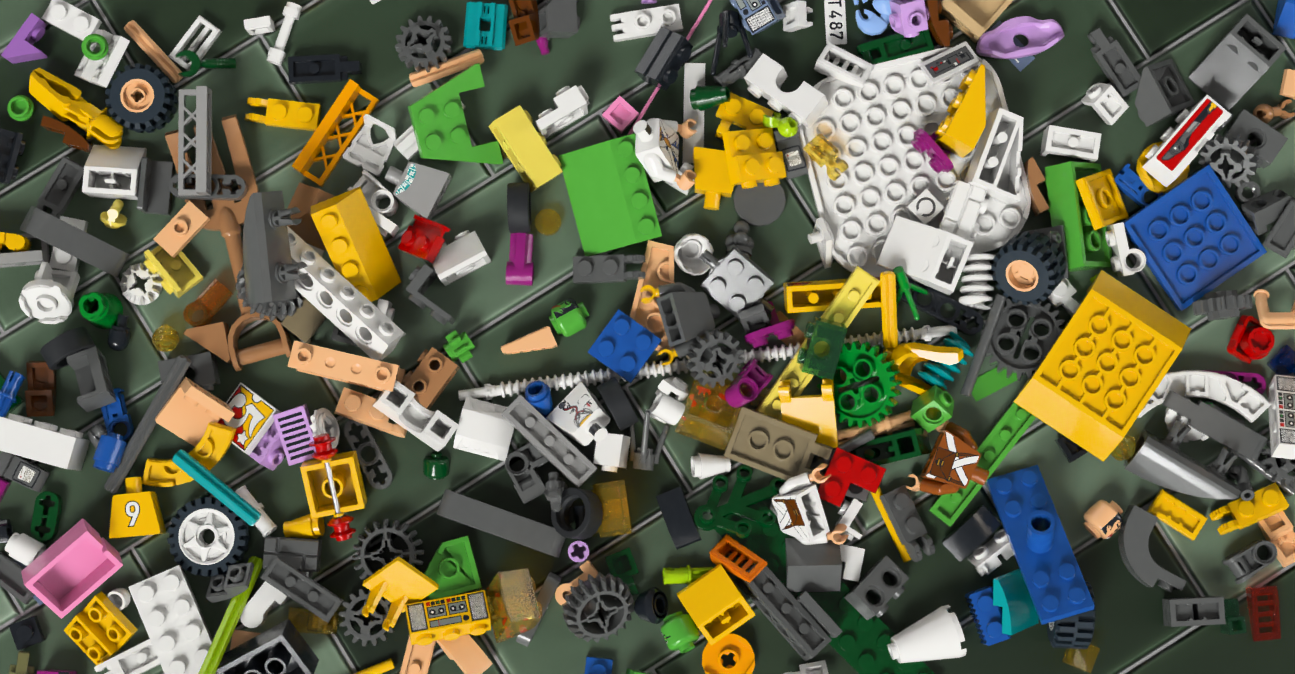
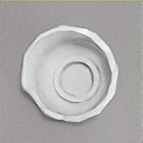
M697 233L686 234L675 245L674 259L685 273L693 276L702 275L711 267L699 257L706 249L713 255L714 249L705 236Z

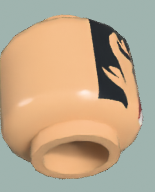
M1098 500L1084 513L1085 522L1083 525L1096 539L1100 537L1108 539L1123 526L1124 521L1121 516L1123 510L1113 500L1110 503L1105 500Z

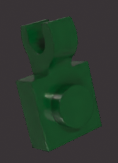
M630 548L606 556L605 560L611 575L614 578L618 576L622 579L623 583L629 587L632 596L639 594L632 575L638 574L639 571Z

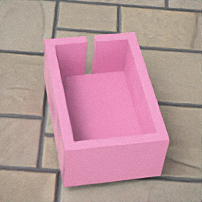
M82 518L24 568L21 574L24 585L62 619L119 570L123 563L120 553L104 537L101 538L100 534Z

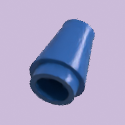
M534 381L526 387L525 399L546 418L554 410L550 387L542 381Z

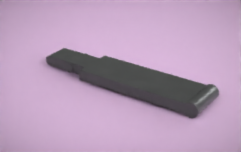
M1171 390L1162 404L1176 412L1177 415L1189 419L1187 422L1188 426L1256 463L1268 440L1266 437L1204 402L1198 401L1196 405L1190 399L1184 398Z

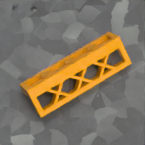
M350 79L292 167L322 187L346 149L351 145V142L363 127V116L365 114L371 115L379 103V99L363 90L359 84ZM359 94L371 101L366 110L355 112L353 103ZM351 107L352 113L346 114ZM356 116H361L357 122ZM353 117L354 128L352 131L341 134L339 124L342 119ZM336 130V131H337V135H333V136H332V134H333L334 131ZM338 139L340 146L338 152L326 155L324 147L326 143L330 140ZM328 159H332V161H331L330 164L328 165V161H327V160H328ZM324 161L325 171L320 179L308 172L314 162Z

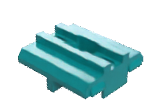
M467 2L463 47L505 50L508 5ZM481 21L491 22L490 31L480 30Z

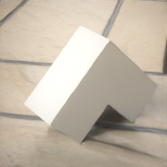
M841 544V561L844 562L841 578L859 582L865 549Z

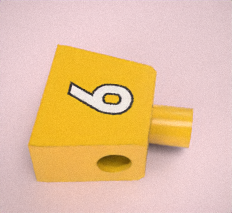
M141 477L125 478L126 494L113 495L109 539L165 534L166 528L156 492H143Z

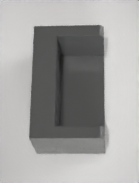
M96 346L66 357L67 363L75 371L81 396L77 397V402L87 413L117 401L105 356Z

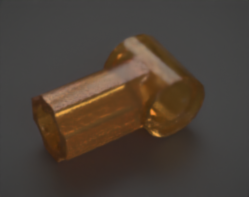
M215 278L194 302L185 307L183 312L185 321L193 328L209 325L214 315L234 294ZM197 310H203V318L198 322H193V313Z

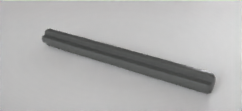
M180 354L175 360L127 444L119 468L116 467L114 473H111L104 485L106 490L111 493H117L157 424L155 417L173 395L192 363L190 358Z

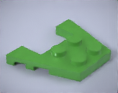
M479 63L471 65L462 73L454 76L445 84L408 106L420 158L504 164L497 140L472 146L459 93L485 87Z

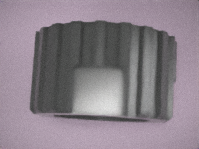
M1244 181L1241 187H1236L1235 189L1236 201L1241 205L1259 197L1261 194L1259 185L1254 181H1249L1248 183ZM1244 187H1249L1252 190L1251 198H1245L1242 195Z

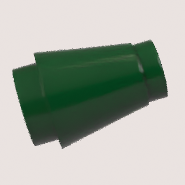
M697 85L695 89L690 90L691 106L694 110L704 111L725 102H730V90L728 86Z

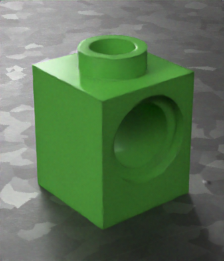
M934 385L913 400L910 417L930 433L953 416L954 400L947 391H943L940 387Z

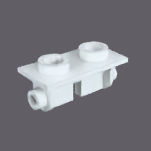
M1005 530L997 531L991 540L977 547L973 554L967 558L976 567L975 569L981 576L989 575L1002 564L997 557L1001 554L1005 560L1014 555Z

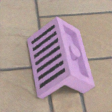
M303 404L274 414L275 425L289 466L313 459L311 455L316 452L314 446H309V443L314 440L312 436L313 430L310 428L312 422L307 405Z

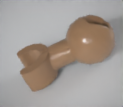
M1287 99L1274 107L1268 104H1259L1255 107L1253 115L1267 124L1273 117L1279 116L1282 119H1289L1295 116V112L1288 113L1282 111L1285 105L1292 103L1291 99Z

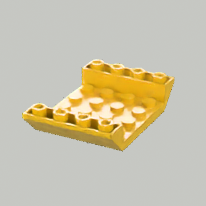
M1100 270L1087 290V295L1031 379L1027 380L1013 402L1104 462L1125 437L1178 357L1191 328L1103 270Z

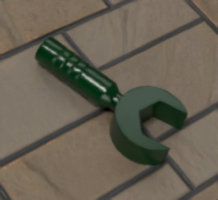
M190 50L181 51L175 56V58L186 57L191 62L189 71L178 74L182 77L194 76L200 67L205 69L236 68L235 58H205L200 60L198 55Z

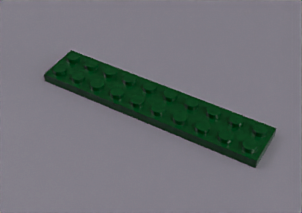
M762 501L749 506V508L761 512L770 510ZM735 514L727 515L725 518L734 522L740 520L750 522L751 534L747 538H739L736 533L716 527L714 530L722 538L726 534L765 560L767 567L786 587L785 538L795 537L781 531L777 516L772 527L764 528L758 522ZM764 516L763 520L765 522L772 521V518L770 516ZM745 526L738 528L741 532L748 531V528ZM842 581L840 591L807 592L843 631L836 638H831L832 641L828 644L859 674H935L923 661L899 663L897 659L893 660L888 651V644L891 643V637L896 634L876 615L866 620L844 598L851 590ZM790 592V593H791V594L794 596V598L796 599V597L799 596L802 592Z

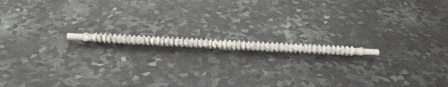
M924 325L922 328L915 330L911 327L909 331L903 328L899 332L897 329L898 344L900 342L907 343L909 340L913 343L919 339L931 341L934 337L949 336L951 331L957 334V328L952 325L937 327ZM880 331L879 335L873 332L871 336L865 333L864 337L858 334L856 338H853L850 335L849 339L843 336L834 346V348H842V344L848 342L852 345V342L859 341L862 345L868 341L870 346L881 345L884 347L882 331ZM799 342L796 343V346L790 343L788 347L782 344L781 348H777L774 345L773 349L767 346L766 350H762L759 347L758 351L752 348L750 352L744 349V352L738 356L744 360L745 364L753 357L760 361V363H763L764 360L771 362V359L779 361V358L786 360L787 357H790L792 359L801 345ZM684 357L683 361H679L676 358L675 362L669 365L656 364L655 361L652 362V365H648L646 362L636 377H639L641 380L642 376H646L649 379L650 375H654L656 378L657 374H661L664 377L665 373H669L670 376L673 372H677L678 375L680 371L688 373L689 369L686 365L691 361L686 360ZM600 368L599 372H595L593 369L591 373L585 370L584 374H580V372H577L576 375L569 373V376L561 374V377H557V375H554L553 378L546 376V379L539 377L538 380H534V378H531V381L523 379V382H519V380H516L515 383L508 381V384L501 382L500 385H491L489 383L484 384V387L458 390L460 401L466 400L467 396L474 399L486 397V400H491L499 395L505 398L506 394L512 397L514 393H517L519 396L534 381H542L550 387V391L552 388L558 391L559 387H563L565 390L567 386H570L573 389L574 385H578L580 382L588 387L589 383H593L596 386L597 382L602 384L613 377L618 382L623 378L607 368V371H603Z

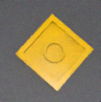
M1111 169L1075 181L1094 230L1128 218L1129 215Z

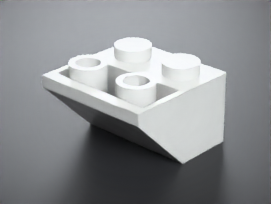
M93 145L84 165L82 192L89 197L138 200L142 157H146L147 149L120 146L114 150L106 145Z

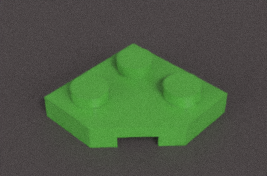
M468 536L441 543L424 572L426 576L439 584V588L427 596L428 600L449 597L481 588Z

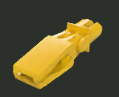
M41 68L32 71L29 81V93L61 121L71 120L76 123L79 128L87 132L86 139L93 136L110 149L115 150L120 147L124 126L107 115V108L101 111L81 97V90Z

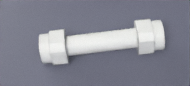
M287 2L282 14L285 17L274 48L270 47L268 62L278 66L282 65L286 57L284 49L294 21L299 20L302 7L300 5Z

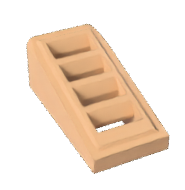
M546 326L501 346V350L504 355L552 349L558 347L550 327Z

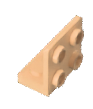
M185 377L155 417V421L196 447L204 436L209 422L218 423L221 418L229 422L235 413L227 403Z

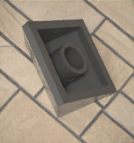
M785 538L786 588L789 592L840 591L842 572L840 545L833 543L832 540H828V543L804 545L796 538Z

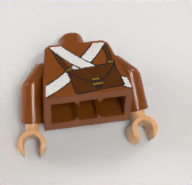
M949 420L935 428L940 433L920 477L914 474L908 475V477L916 479V484L913 487L906 486V488L916 492L922 491L934 495L956 493L960 488L966 489L970 480L983 486L989 476V471L977 466L981 454L977 451V444L969 431L953 422H949Z

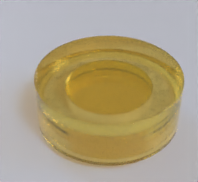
M552 209L541 210L535 218L536 229L545 236L556 234L561 228L559 214Z

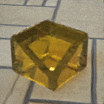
M1091 644L1087 649L1067 648L1062 662L1091 673L1100 648Z

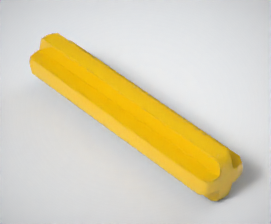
M884 271L880 274L882 338L884 348L890 349L898 346L896 275L893 271Z

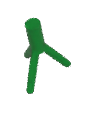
M895 267L893 272L899 284L896 304L898 306L904 292L915 320H919L920 316L910 289L925 295L928 294V290L909 283L903 267Z

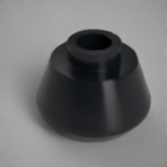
M657 587L644 591L638 595L634 602L635 613L642 620L653 624L661 623L668 613L666 595Z

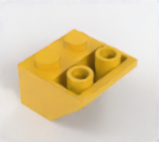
M718 564L677 593L683 606L711 646L755 616L749 602L721 564Z

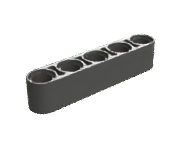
M445 489L436 513L445 518L557 558L560 556L566 537L556 532L554 527Z

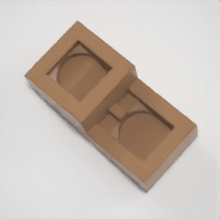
M1032 157L1024 163V170L1031 196V208L1035 216H1038L1048 210L1049 206L1038 188L1046 179Z

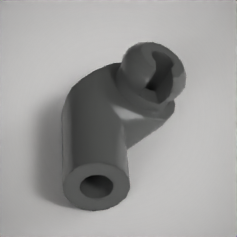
M1240 464L1238 466L1231 465L1228 469V477L1236 479V484L1241 490L1240 496L1243 500H1252L1254 491L1246 468Z

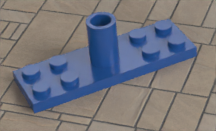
M1038 465L988 479L987 486L1041 625L1094 610V602Z

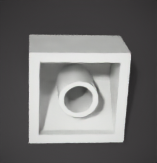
M466 230L455 236L456 241L448 245L443 243L432 263L440 281L445 286L491 262L475 231L470 233L469 230Z

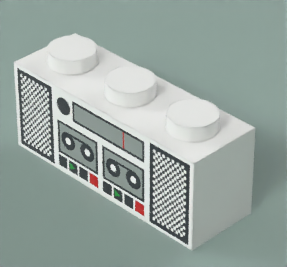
M1274 375L1267 387L1268 401L1272 404L1268 407L1271 457L1295 460V377Z

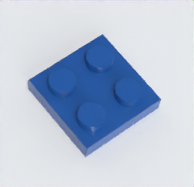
M618 309L588 353L631 384L662 340Z

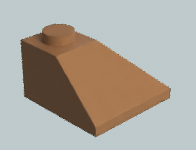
M299 183L287 209L299 208L301 212L291 215V218L302 219V221L298 225L287 226L307 244L326 251L311 217V206L335 196L321 189Z

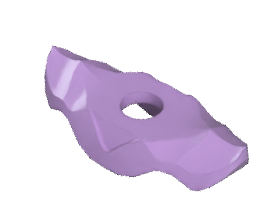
M1030 16L1016 17L1005 21L996 29L984 33L977 42L976 53L980 56L998 59H1017L1033 56L1049 49L1065 35L1061 25L1054 19L1038 20ZM1016 35H1024L1028 39V44L1025 47H1017L1013 42V38Z

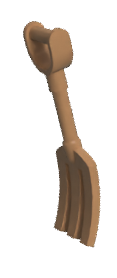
M234 114L223 117L221 121L235 175L240 176L247 183L248 191L246 196L240 202L212 200L213 209L208 210L205 200L185 199V202L187 204L188 201H191L210 219L202 229L221 232V236L226 242L235 282H237L238 272L241 271L243 265L241 226L244 225L249 198L253 193L259 192L245 140L237 116ZM194 125L193 129L196 136V125ZM178 130L165 133V138L178 174ZM212 135V174L227 175ZM187 151L185 153V160L192 166L193 164ZM185 164L186 172L189 169V167ZM223 180L220 181L222 189L232 191L231 186H224L222 184ZM212 181L211 193L215 190L214 181ZM185 183V188L195 189V185H187ZM237 299L241 316L233 323L228 334V349L235 371H241L243 365L286 354L287 358H289L292 350L290 336L286 328L276 318L272 323L276 325L280 333V339L238 350V339L241 331L248 324L260 320V314L257 312L250 314L251 307H243V300ZM265 316L264 318L261 319V320L270 321V319H269L268 316Z

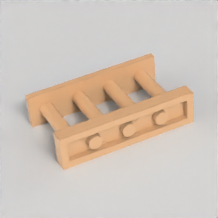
M295 340L287 366L297 369L296 371L378 391L387 390L391 392L394 390L396 380L401 383L406 374V370L399 368V365Z

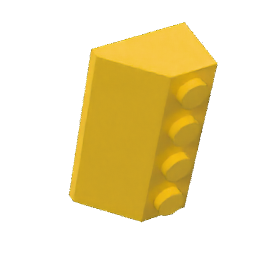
M361 187L311 206V217L335 270L369 301L378 300L401 283L400 276Z

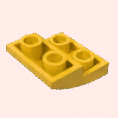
M101 591L93 597L82 612L72 619L63 631L97 666L112 658L138 629Z

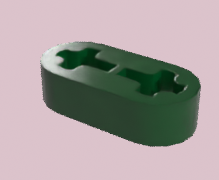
M45 491L40 493L35 500L31 534L33 538L40 542L50 541L58 533L62 499L57 493ZM49 496H51L50 499L55 502L54 507H49L48 515H46L47 506L43 505V500H48ZM45 518H47L46 527L50 528V533H45L44 537H42L43 533L38 531L39 526H44Z

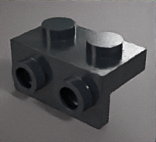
M0 128V183L8 185L11 180L15 181L19 166L15 165L17 156H22L26 141L22 140L23 133H15Z

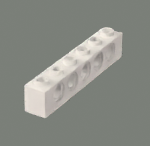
M287 226L292 263L304 262L308 266L297 270L300 273H308V277L304 280H294L295 289L371 359L379 361L384 359L395 349L404 332Z

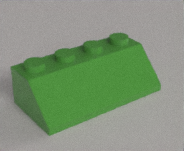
M1069 161L1045 167V184L1048 191V210L1051 216L1052 227L1064 225L1068 272L1112 267L1111 246L1107 245L1105 231H1108V228L1105 226L1094 230L1075 182L1083 177L1101 172V164Z

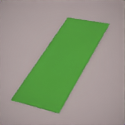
M996 367L977 377L972 391L974 399L977 402L1017 381V374L1013 373L1008 379L1007 370L1004 369L1002 372L997 373Z

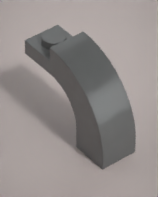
M1129 505L1123 516L1124 524L1118 533L1119 551L1126 568L1135 579L1146 587H1154L1156 581H1159L1157 586L1172 593L1173 589L1182 591L1187 581L1157 565L1149 552V536L1158 517L1136 505Z

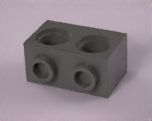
M886 555L875 563L844 598L866 620L875 615L879 618L889 608L886 603L892 597L897 599L905 591L906 588L903 585L909 577ZM883 575L890 579L891 586L885 584ZM867 593L874 598V605L868 602L866 598Z
M1205 596L1162 599L1164 626L1226 624L1224 597Z

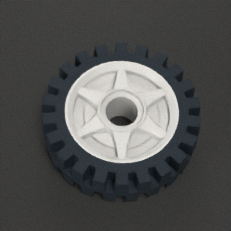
M215 497L198 498L186 503L184 507L177 511L176 516H173L171 527L168 528L169 538L167 540L168 544H170L169 550L171 555H174V560L184 570L195 575L217 576L226 573L230 565H236L242 561L249 547V525ZM208 529H211L215 534V539L211 544H207L203 539L204 532Z

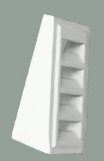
M828 42L817 59L814 70L823 75L832 76L835 79L863 87L875 65ZM839 62L844 63L842 67L837 66ZM849 65L853 66L851 72L847 71ZM859 68L864 70L860 77L855 75Z

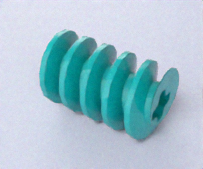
M951 331L949 334L952 339L945 338L943 340L945 347H958L963 349L964 355L974 356L969 344L956 333ZM963 357L962 360L959 362L960 364H963V365H967V364H968V363L966 362V360H965L964 357ZM931 360L932 364L925 363L923 365L926 372H917L932 387L937 385L941 389L947 390L948 387L944 380L953 382L954 378L950 373L953 371L960 374L961 371L957 366L958 363L948 365Z

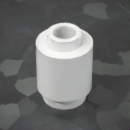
M17 532L10 537L5 546V551L9 553L10 557L26 566L46 550L45 544L25 533L19 534Z

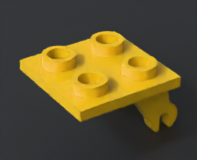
M398 556L363 581L362 585L369 589L370 593L362 609V615L368 617L369 612L373 614L381 597H384L391 602L382 628L389 631L390 626L392 628L395 626L401 612H405L406 604L421 601L437 590L439 584Z

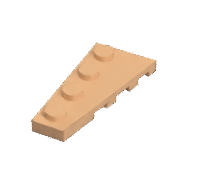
M648 240L645 262L641 268V271L645 272V279L638 280L630 318L662 340L655 351L664 349L671 351L675 348L674 346L669 347L656 301L660 296L654 297L652 302L646 304L641 302V299L651 297V293L649 291L640 292V290L645 285H650L656 289L658 285L674 283V246Z

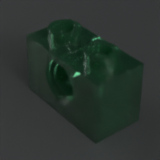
M814 316L812 323H807L804 333L807 342L805 348H800L797 357V363L800 364L799 368L802 372L833 380L848 329L846 325ZM819 341H825L828 344L826 351L823 353L814 352V346Z

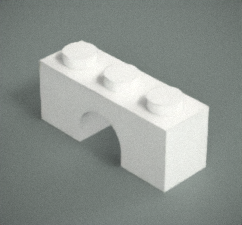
M763 53L744 77L749 86L747 90L757 98L761 96L766 98L768 105L775 111L780 112L783 110L789 114L787 117L794 118L798 122V126L803 124L810 129L828 106L825 95L805 81L793 92L781 91V86L788 75L783 66Z
M396 380L393 392L383 390L373 404V407L435 451H440L446 446L459 424L439 410L430 411L421 406L414 399L415 393Z

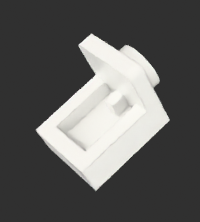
M42 261L40 269L35 273L34 280L49 279L58 282L66 287L74 298L80 276L78 272L52 270L48 262Z
M852 498L850 502L844 501L837 512L841 516L835 524H845L847 526L845 532L839 534L849 535L847 539L850 541L854 537L858 540L862 537V534L849 527L863 503L855 498Z

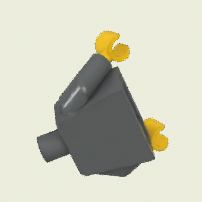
M681 282L658 285L656 289L650 285H645L641 288L640 292L649 291L651 293V297L641 299L643 303L648 304L653 301L654 297L660 296L656 301L669 347L674 346L675 348L671 351L668 349L660 350L656 356L663 352L669 355V360L660 365H669L675 357L681 358L686 356V354L692 353L693 350L689 345H697L696 337L699 336L703 339L705 338V331L715 328L714 319L719 317L720 309L715 303L709 304L707 295L704 292H696L695 289Z

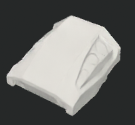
M467 396L459 419L453 448L505 461L514 431V426L501 415L507 407Z

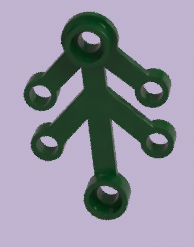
M741 465L737 469V480L728 503L718 507L722 493L728 489V479L724 475H717L713 478V490L707 505L697 508L694 514V522L702 530L710 531L719 527L736 533L739 538H747L751 534L750 522L747 520L734 522L724 518L725 516L735 514L758 522L764 528H770L775 524V513L771 510L761 512L749 508V506L779 494V489L775 485L778 483L784 484L786 480L775 477L771 480L769 486L742 497L747 482L752 479L753 471L750 466ZM746 471L749 475L743 477L740 475V472ZM722 481L725 483V485L723 487H718L716 485V482ZM711 514L712 518L706 520L703 518V515ZM770 516L772 521L765 522L763 517ZM745 526L748 528V531L741 532L738 528Z

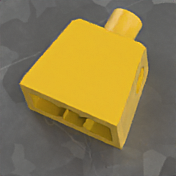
M694 147L695 193L705 194L704 209L719 210L721 196L731 197L735 186H731L725 150Z

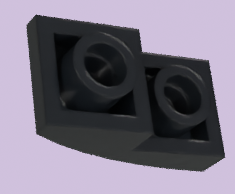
M681 487L656 496L666 526L677 550L702 540Z
M983 503L965 517L959 527L943 538L942 543L961 562L979 547L1001 525V522Z

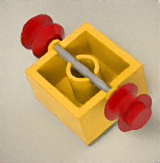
M329 433L316 435L313 437L314 441L309 443V446H314L316 452L311 455L314 459L304 461L300 467L311 518L333 515L334 517L327 523V526L334 528V532L330 534V537L336 538V541L348 540L352 538V534L356 532V529L350 528L349 525L354 518L344 514V512L364 509L367 504L357 452L354 450L336 454L338 449L332 448L331 445L336 440L335 437H330Z

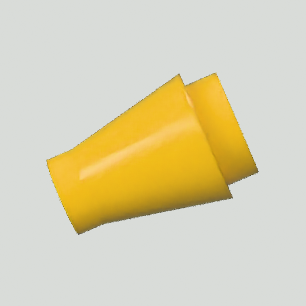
M310 513L297 519L286 521L283 523L285 537L317 539L319 536L324 535L323 517L312 519Z

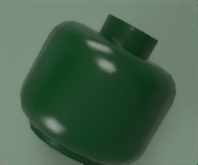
M432 452L431 456H426L423 460L424 475L433 480L444 479V477L449 475V458L442 456L441 452Z

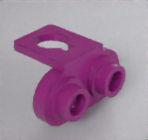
M918 128L913 133L914 139L911 141L913 147L919 153L926 152L931 158L928 163L936 173L939 174L941 171L948 173L954 168L947 156L951 152L941 149L936 144L937 135H935V132L929 135L922 128Z
M768 301L769 304L774 306L772 301ZM774 308L770 312L772 326L745 335V341L752 344L753 348H758L768 344L767 339L771 335H777L779 340L794 335L792 331L794 326H796L794 319L779 322Z

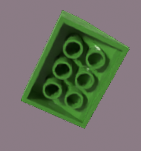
M635 133L558 155L585 256H592L662 237L645 169L635 154Z

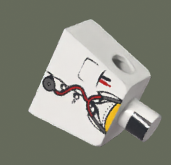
M582 382L546 417L562 434L583 446H587L593 439L596 442L603 441L608 434L605 427L611 419L596 396Z

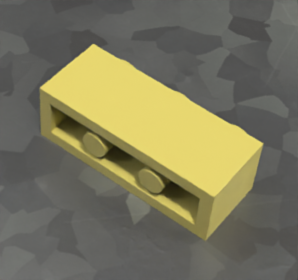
M519 105L494 120L488 127L522 180L529 183L530 192L532 193L556 178L563 171L561 170V163L555 154H551L547 148L545 137L534 128L531 115Z

